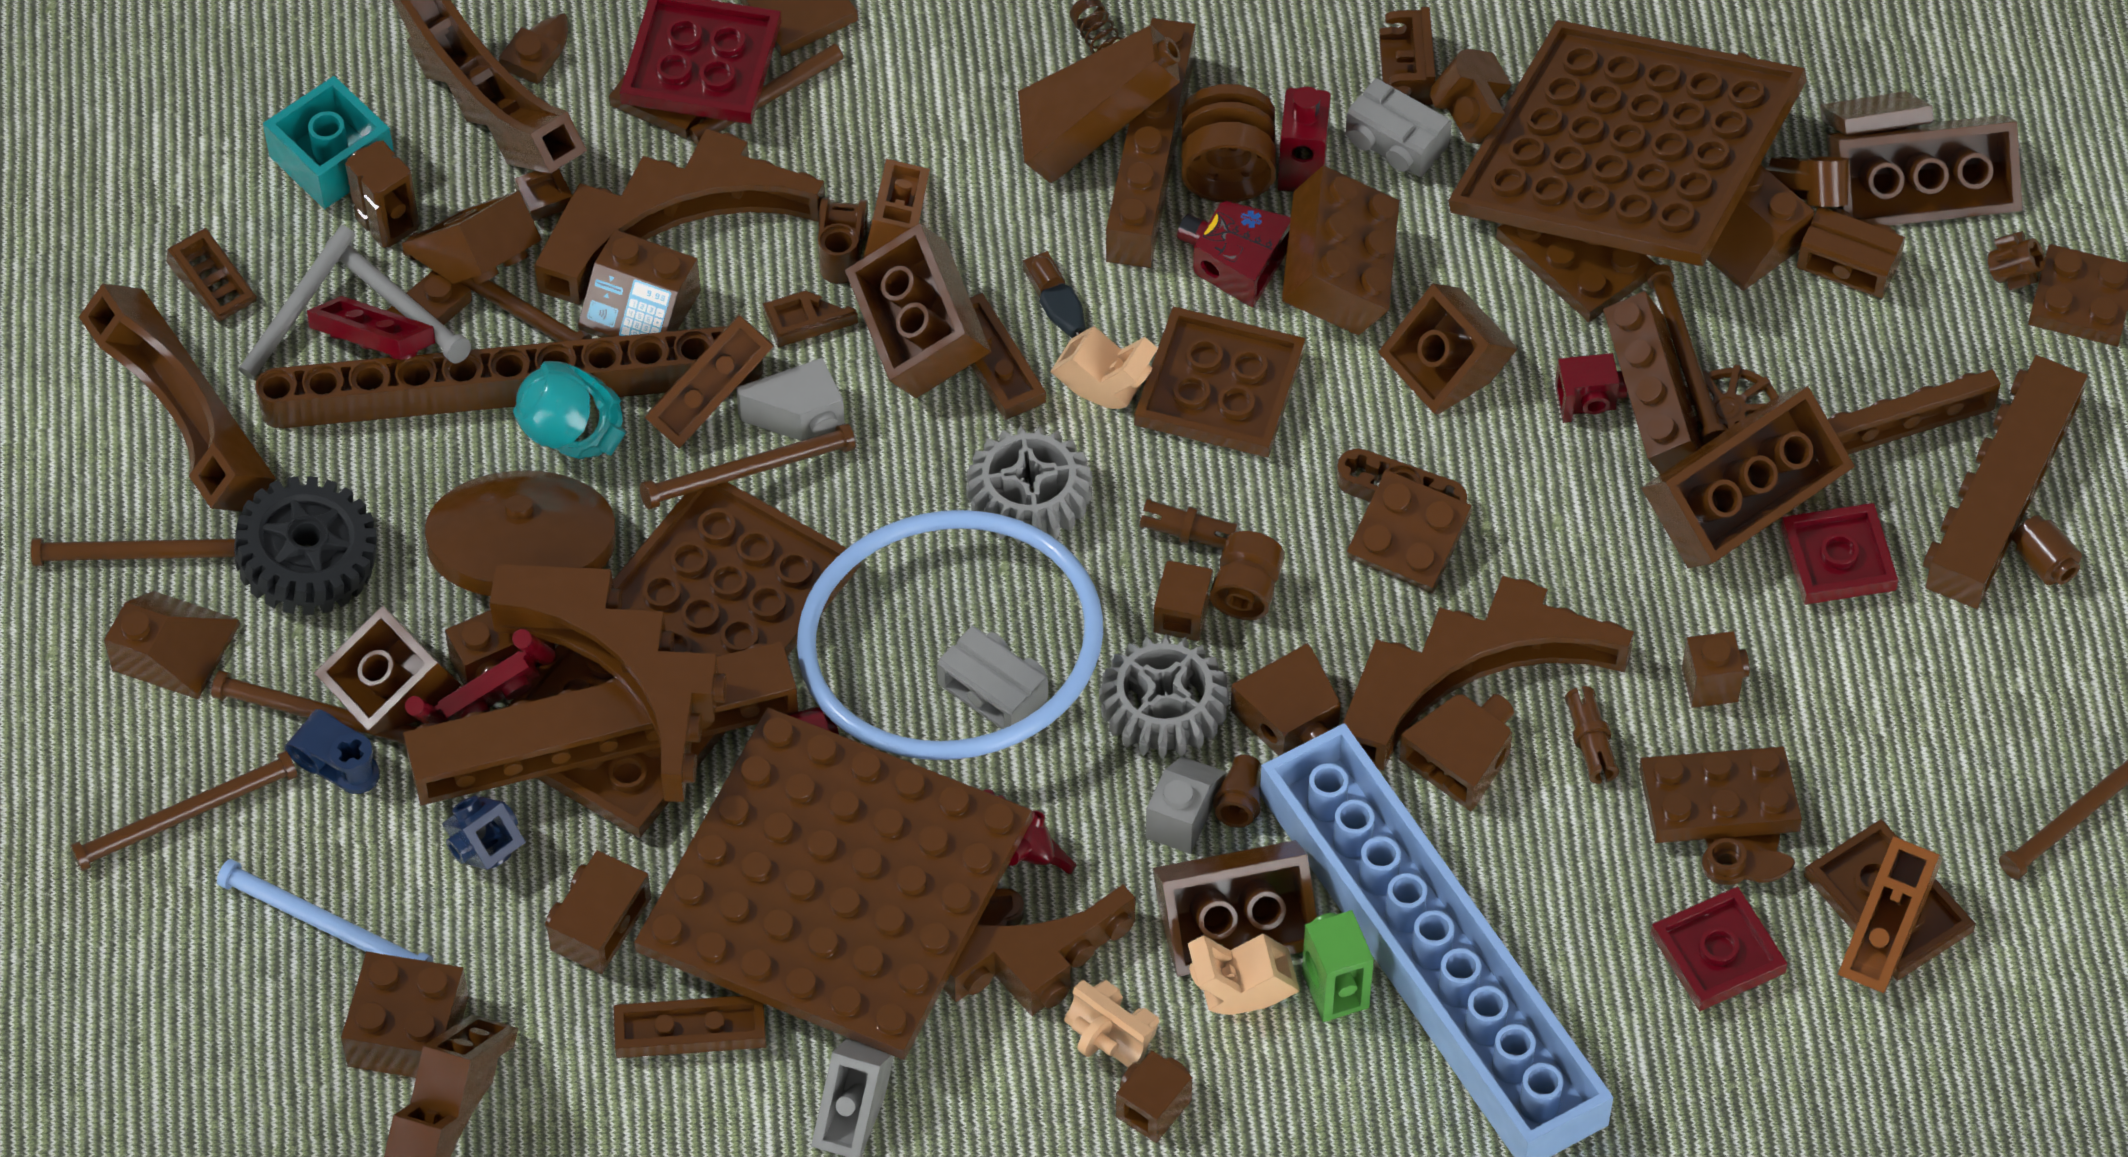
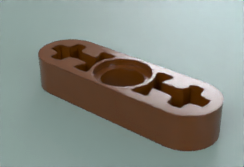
M1357 448L1346 451L1338 460L1337 484L1343 492L1365 501H1371L1378 487L1375 485V481L1378 482L1379 474L1383 476L1385 470H1388L1467 503L1466 490L1460 483L1380 454ZM1358 468L1366 470L1361 472L1358 477L1351 475V472L1354 473Z

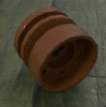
M1219 84L1203 88L1189 96L1182 106V181L1188 190L1203 199L1232 203L1254 199L1268 191L1275 181L1276 148L1274 144L1275 107L1269 97L1257 89L1239 84Z

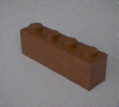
M1643 291L1606 307L1603 311L1647 458L1661 475L1701 448L1703 444L1665 317L1646 291Z

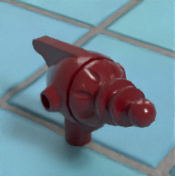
M991 789L983 790L996 796L995 792ZM1003 795L998 796L1006 800V798ZM1037 810L1032 811L1033 820L1012 857L1009 866H1014L1020 861L1035 865L1052 864L1058 866L1067 874H1072L1077 867L1076 863L1051 838L1045 824V815Z

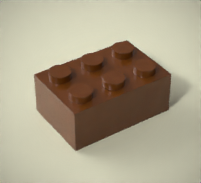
M1323 165L1293 193L1282 301L1358 336L1387 313L1390 306L1400 200Z
M921 223L845 270L889 381L914 398L920 397L992 352L947 242Z

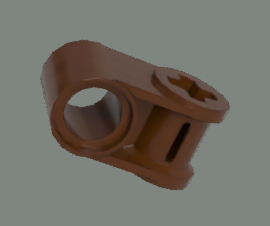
M829 197L821 198L818 234L819 270L822 277L830 283L844 284L849 282L845 270L861 260L863 241H865L867 235L868 200L860 199L858 204L831 202Z

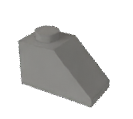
M823 358L736 387L738 415L742 422L800 441L834 432L836 426L845 424L843 398Z
M1183 756L1164 770L1146 808V838L1191 854L1213 808V798L1227 776V772Z
M848 1037L832 1052L811 1147L845 1157H862L885 1098L894 1056Z

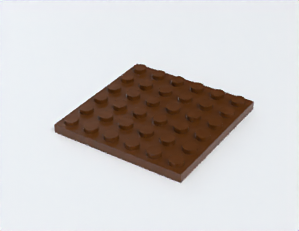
M1557 20L1503 109L1505 115L1487 135L1448 200L1450 212L1703 267L1807 82L1805 68Z
M767 707L634 941L635 951L905 1060L1033 820L1032 810Z

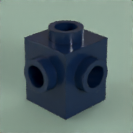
M478 796L469 797L457 804L452 810L454 815L442 823L449 835V838L446 839V845L454 858L461 864L466 863L485 870L501 865L511 857L513 851L526 843L517 828L518 820L515 814L503 801L500 802L482 796L479 798Z

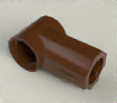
M1784 156L1771 158L1766 169L1800 199L1807 200V205L1819 207L1848 205V158L1829 156L1811 157L1808 159Z

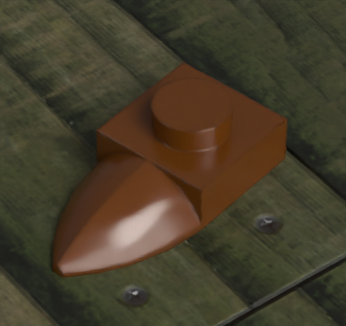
M562 13L544 19L529 30L521 27L498 57L499 63L509 73L538 85L561 55L568 37L566 14Z

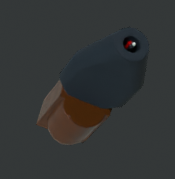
M1046 251L1023 260V271L1038 294L1039 302L1048 318L1071 338L1084 332L1086 326L1082 304L1073 288L1065 284V279L1049 252Z

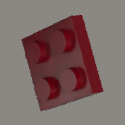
M1874 503L1782 517L1780 528L1804 605L1896 591L1898 577Z
M1738 886L1652 924L1651 936L1699 1012L1786 973L1788 963Z

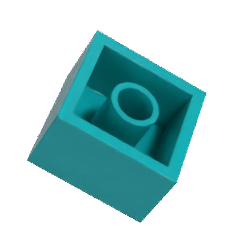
M332 76L263 122L269 157L324 210L350 193L345 163L355 151L368 147L376 141H384L394 152L390 128L335 76Z

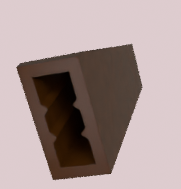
M1149 25L1019 90L1018 99L1024 163L1049 183L1058 180L1180 82L1178 62L1181 57L1175 42L1169 37L1165 38L1153 26Z

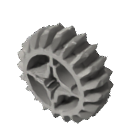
M1020 425L1017 435L1013 436L1002 430L999 435V442L987 438L984 444V451H975L973 465H969L967 470L968 485L966 486V495L971 503L972 511L995 513L1018 519L1037 527L1056 540L1058 535H1060V528L1072 532L1073 526H1075V519L1084 518L1086 505L1090 504L1092 499V487L1090 486L1092 484V471H1090V467H1087V458L1084 452H1077V446L1073 439L1062 442V436L1058 430L1050 436L1044 435L1041 425H1039L1035 433H1026V430ZM1025 477L1029 478L1030 487H1033V493L1030 492L1029 483H1025ZM997 533L1000 540L1006 537V535ZM1015 539L1018 545L1022 542L1020 540Z
M1165 634L1161 643L1154 644L1146 636L1143 641V648H1138L1129 643L1125 649V656L1114 655L1111 661V668H1105V672L1102 675L1099 701L1102 702L1101 715L1104 721L1109 722V730L1112 736L1122 735V742L1125 748L1138 743L1142 756L1151 748L1158 749V754L1163 760L1167 750L1175 749L1182 757L1186 753V745L1189 744L1200 751L1201 746L1204 744V737L1214 739L1217 734L1218 725H1223L1226 719L1229 691H1227L1225 672L1219 671V663L1216 657L1206 658L1203 644L1190 650L1186 637L1177 645L1171 644L1169 637ZM1190 683L1202 696L1199 703L1191 699V693L1187 691ZM1130 690L1138 694L1137 699L1142 702V706L1138 710L1126 697Z

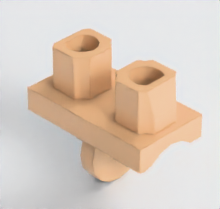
M1082 980L1073 989V1002L1064 1018V1022L1081 1035L1077 1047L1078 1051L1084 1056L1090 1057L1097 1050L1101 1049L1128 1068L1134 1062L1141 1064L1148 1045L1155 1036L1159 1024L1158 1016L1146 1008H1138L1132 1014L1120 1006L1123 999L1120 989L1107 980L1094 987L1085 980Z

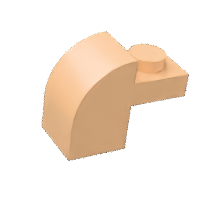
M1093 326L1071 338L1050 372L1078 396L1105 408L1121 409L1129 405L1141 384L1151 373L1152 367L1149 365V362L1158 348L1146 337H1143L1121 349L1098 328Z
M1261 934L1232 950L1223 947L1205 935L1188 943L1192 959L1189 967L1190 974L1195 984L1204 991L1208 1010L1212 1012L1234 1015L1265 1009L1300 992L1289 949L1265 934Z

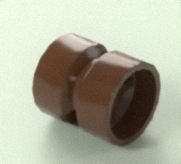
M1238 531L1230 534L1225 541L1221 554L1220 570L1215 575L1210 590V601L1213 606L1223 614L1236 619L1257 620L1264 618L1269 612L1274 596L1275 583L1279 579L1285 559V551L1282 546L1273 538L1254 531Z

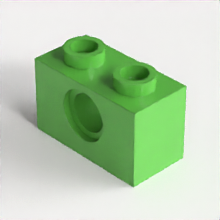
M1353 910L1340 914L1326 913L1318 916L1311 923L1305 924L1302 975L1322 1022L1368 1009L1370 1006L1374 959Z

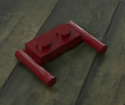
M519 629L513 634L512 641L523 652L518 651L438 701V705L435 707L418 696H412L407 699L405 710L408 714L425 724H440L463 718L473 712L491 711L489 707L502 699L512 700L526 693L532 686L530 682L541 676L535 665L538 663L542 665L551 664L555 659V651L529 631Z

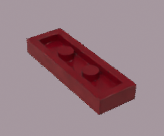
M344 296L337 297L307 310L309 328L327 333L329 337L334 339H344L359 344L363 349H374L389 354L393 359L404 360L417 355V351L435 344L434 327L432 325Z

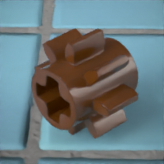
M2020 231L1994 240L1997 249L1989 252L1988 266L1996 282H2007L2009 290H2014L2039 281L2036 273L2044 270L2045 255L2040 243L2035 238L2025 240L2024 232Z

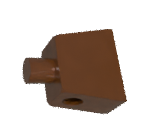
M1308 643L1231 685V712L1278 756L1339 726L1341 709L1339 699Z
M1493 694L1481 707L1465 695H1455L1401 735L1399 760L1471 812L1477 806L1510 754L1513 732L1505 723L1514 715V709L1510 702L1499 694Z

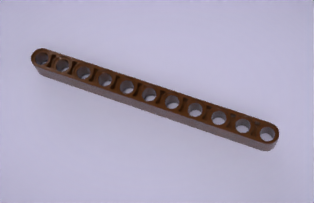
M727 326L470 350L469 355L459 363L450 362L441 352L420 354L404 360L387 357L279 367L266 370L260 374L256 380L255 389L263 421L273 428L282 429L515 407L516 396L521 383L528 375L539 369L545 361H558L574 365L602 380L606 386L612 388L618 397L666 393L696 361L694 359H698ZM763 359L738 386L751 383L761 377L764 369ZM589 392L590 400H594L593 396Z

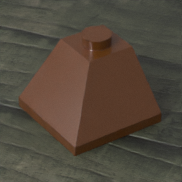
M152 591L124 603L107 633L104 643L112 671L199 700L240 626V622L237 618Z

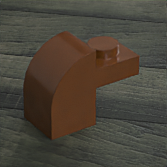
M1465 49L1456 55L1431 86L1430 94L1435 108L1449 110L1466 142L1480 144L1505 115L1498 101L1512 84L1493 52Z

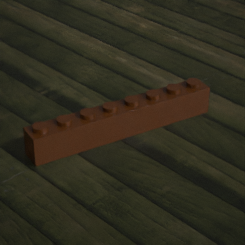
M782 641L771 644L759 643L750 646L746 650L726 655H717L718 672L727 675L725 703H717L714 722L702 721L701 738L758 724L767 707L787 715L798 712L797 688ZM617 678L611 679L605 684L581 690L568 689L556 696L535 701L523 700L514 703L510 707L489 712H473L460 719L440 724L427 723L417 727L415 730L403 732L420 806L660 748L659 739L645 710Z

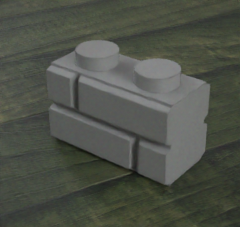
M1375 78L1364 90L1363 95H1360L1349 107L1345 135L1349 137L1357 148L1364 151L1371 149L1385 157L1394 169L1401 172L1408 170L1422 177L1433 165L1434 160H1437L1447 149L1450 143L1452 120Z
M971 626L958 639L955 646L952 645L939 658L937 663L938 685L1001 729L1023 720L1042 707L1048 699V677L1043 667L1031 658L1022 660L1010 651L1006 641L994 632H989L986 635L975 626Z

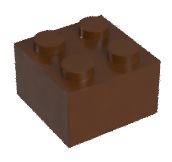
M366 951L341 1036L347 1066L416 1078L423 1046L463 1020L469 998L464 968Z

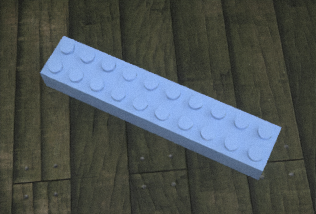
M1343 723L1262 764L1261 798L1292 841L1296 840L1307 853L1309 866L1341 912L1353 910L1372 956L1514 1157H1551L1607 1127L1614 1097L1347 725Z

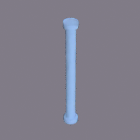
M228 859L218 873L217 885L227 890L234 887L365 952L433 962V957L424 952L418 955L242 870L241 863L233 859Z

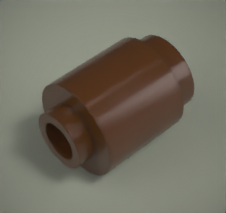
M2040 515L2033 516L2023 522L2013 534L2012 540L2017 545L2016 552L2046 585H2053L2055 583L2059 585L2065 584L2078 573L2082 553L2052 520H2045Z

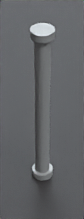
M352 242L349 244L337 262L341 261L405 317L432 325L434 327L435 343L443 349V355L450 362L459 363L469 355L471 343L461 334H453L353 248Z

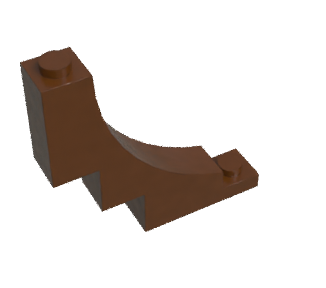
M472 1014L425 1044L421 1053L411 1102L393 1115L384 1157H451L471 1115L493 1083L498 1058L515 1046L518 1028Z

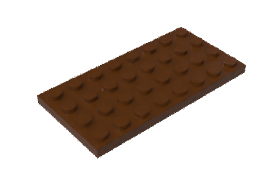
M726 482L685 494L613 579L614 589H621L622 609L664 612L666 631L674 632V652L726 655L746 650L755 644H771L782 641L788 656L797 645L800 617L810 591L824 570L847 548ZM861 563L853 567L838 583L829 596L822 613L858 570ZM558 645L554 650V661L549 665H541L538 669L541 676L531 681V688L523 695L513 699L507 707L523 700L535 701L556 696L568 689L581 690L605 684L615 677L591 659L565 646ZM726 732L702 737L700 742H692L691 753L697 755V767ZM661 748L536 778L639 839L670 802L664 800L661 779Z

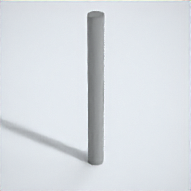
M340 225L239 367V371L243 375L254 379L354 239L355 233L350 228Z

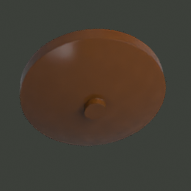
M519 470L499 472L467 481L450 490L435 503L429 512L425 524L426 551L433 567L449 582L465 590L491 596L496 564L602 569L611 558L615 548V517L611 506L599 492L574 478L544 471Z

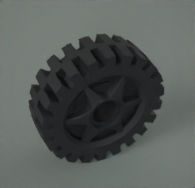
M298 476L289 477L285 488L279 480L272 482L269 485L268 493L261 488L254 494L253 502L250 500L246 502L242 514L238 518L234 553L237 571L240 570V579L245 586L250 584V593L257 599L265 594L266 605L275 609L279 601L283 602V612L294 614L296 605L302 606L303 615H314L316 605L320 606L322 613L333 611L335 601L340 607H343L350 603L351 594L357 597L363 591L364 583L368 584L371 577L377 545L374 519L371 512L366 513V504L360 498L353 502V492L346 487L340 493H337V483L327 479L324 487H318V477L311 476L307 477L306 485H300ZM300 544H308V545H311V546H310V547H304V546H301Z

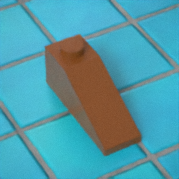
M886 158L863 258L919 224L930 169Z
M1893 836L1837 975L1885 994L1943 858L1940 854Z

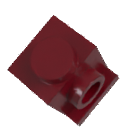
M1613 353L1558 359L1555 389L1563 423L1572 422L1573 414H1600L1605 411L1616 410L1617 399L1627 397V388L1622 371H1617Z

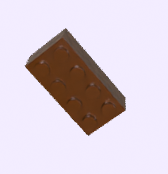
M1809 386L1781 393L1641 487L1687 568L1713 564L1853 469L1855 465Z

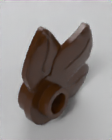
M1780 833L1705 839L1708 849L1702 857V869L1706 877L1717 884L1733 885L1744 879L1758 883L1773 882L1787 875L1795 865V859L1791 856L1777 852L1780 844Z

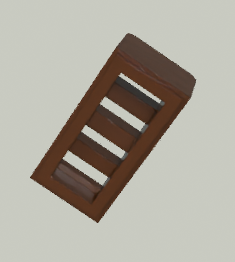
M206 227L167 249L166 262L218 323L257 301V296ZM202 255L207 258V260L194 267L190 264V262ZM212 267H215L217 272L204 279L199 277L200 274ZM222 279L228 282L213 292H210L208 287ZM234 290L237 292L239 297L220 306L217 301L218 299Z

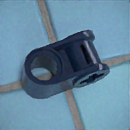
M314 710L284 746L291 759L298 766L310 773L321 776L342 788L345 792L351 794L365 793L376 786L380 779V769L376 760L373 759V748L370 740L364 734L358 733L342 724L323 710Z

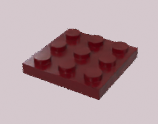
M648 0L619 92L620 103L752 124L782 23L781 11L714 0Z

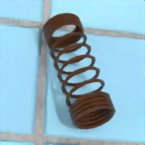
M1079 0L1072 6L1070 18L1076 28L1080 30V35L1085 39V43L1090 47L1092 54L1095 53L1093 49L1099 51L1101 48L1111 45L1116 39H1123L1119 37V30L1113 28L1114 22L1108 19L1109 14L1105 11L1106 8L1101 0ZM1098 6L1089 16L1078 19L1086 9ZM1106 22L1111 24L1110 28L1101 31L1094 38L1088 37L1091 31L1099 29ZM1111 31L1116 32L1115 37L1107 39L1100 46H1093L1097 39L1105 37Z

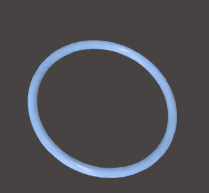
M950 510L924 513L898 520L867 534L837 556L824 570L810 591L801 613L797 633L798 661L805 684L820 709L832 722L859 741L885 752L916 759L956 760L978 757L1016 745L1037 734L1053 723L1074 703L1087 685L1100 655L1103 639V614L1096 588L1086 569L1063 544L1046 532L1018 519L983 511ZM946 529H973L995 532L1020 540L1041 551L1065 573L1073 584L1082 606L1084 637L1078 660L1063 686L1042 707L1023 720L996 732L974 738L949 741L918 740L892 734L870 725L848 710L828 687L819 666L816 650V634L821 613L829 596L842 578L853 567L875 551L909 536Z

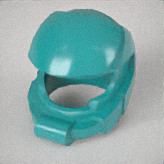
M545 361L539 369L524 379L518 389L516 406L513 409L515 419L523 432L543 447L547 446L560 451L559 453L583 460L584 458L598 457L603 453L612 456L627 433L621 427L623 414L619 405L621 400L612 388L606 386L602 380L574 365L558 361ZM590 392L600 414L598 425L589 437L582 441H575L584 432L590 416Z

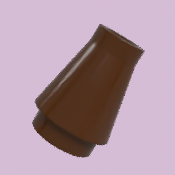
M1250 755L1236 756L1231 769L1213 798L1215 815L1220 822L1234 828L1246 827L1260 814L1261 763L1257 758Z

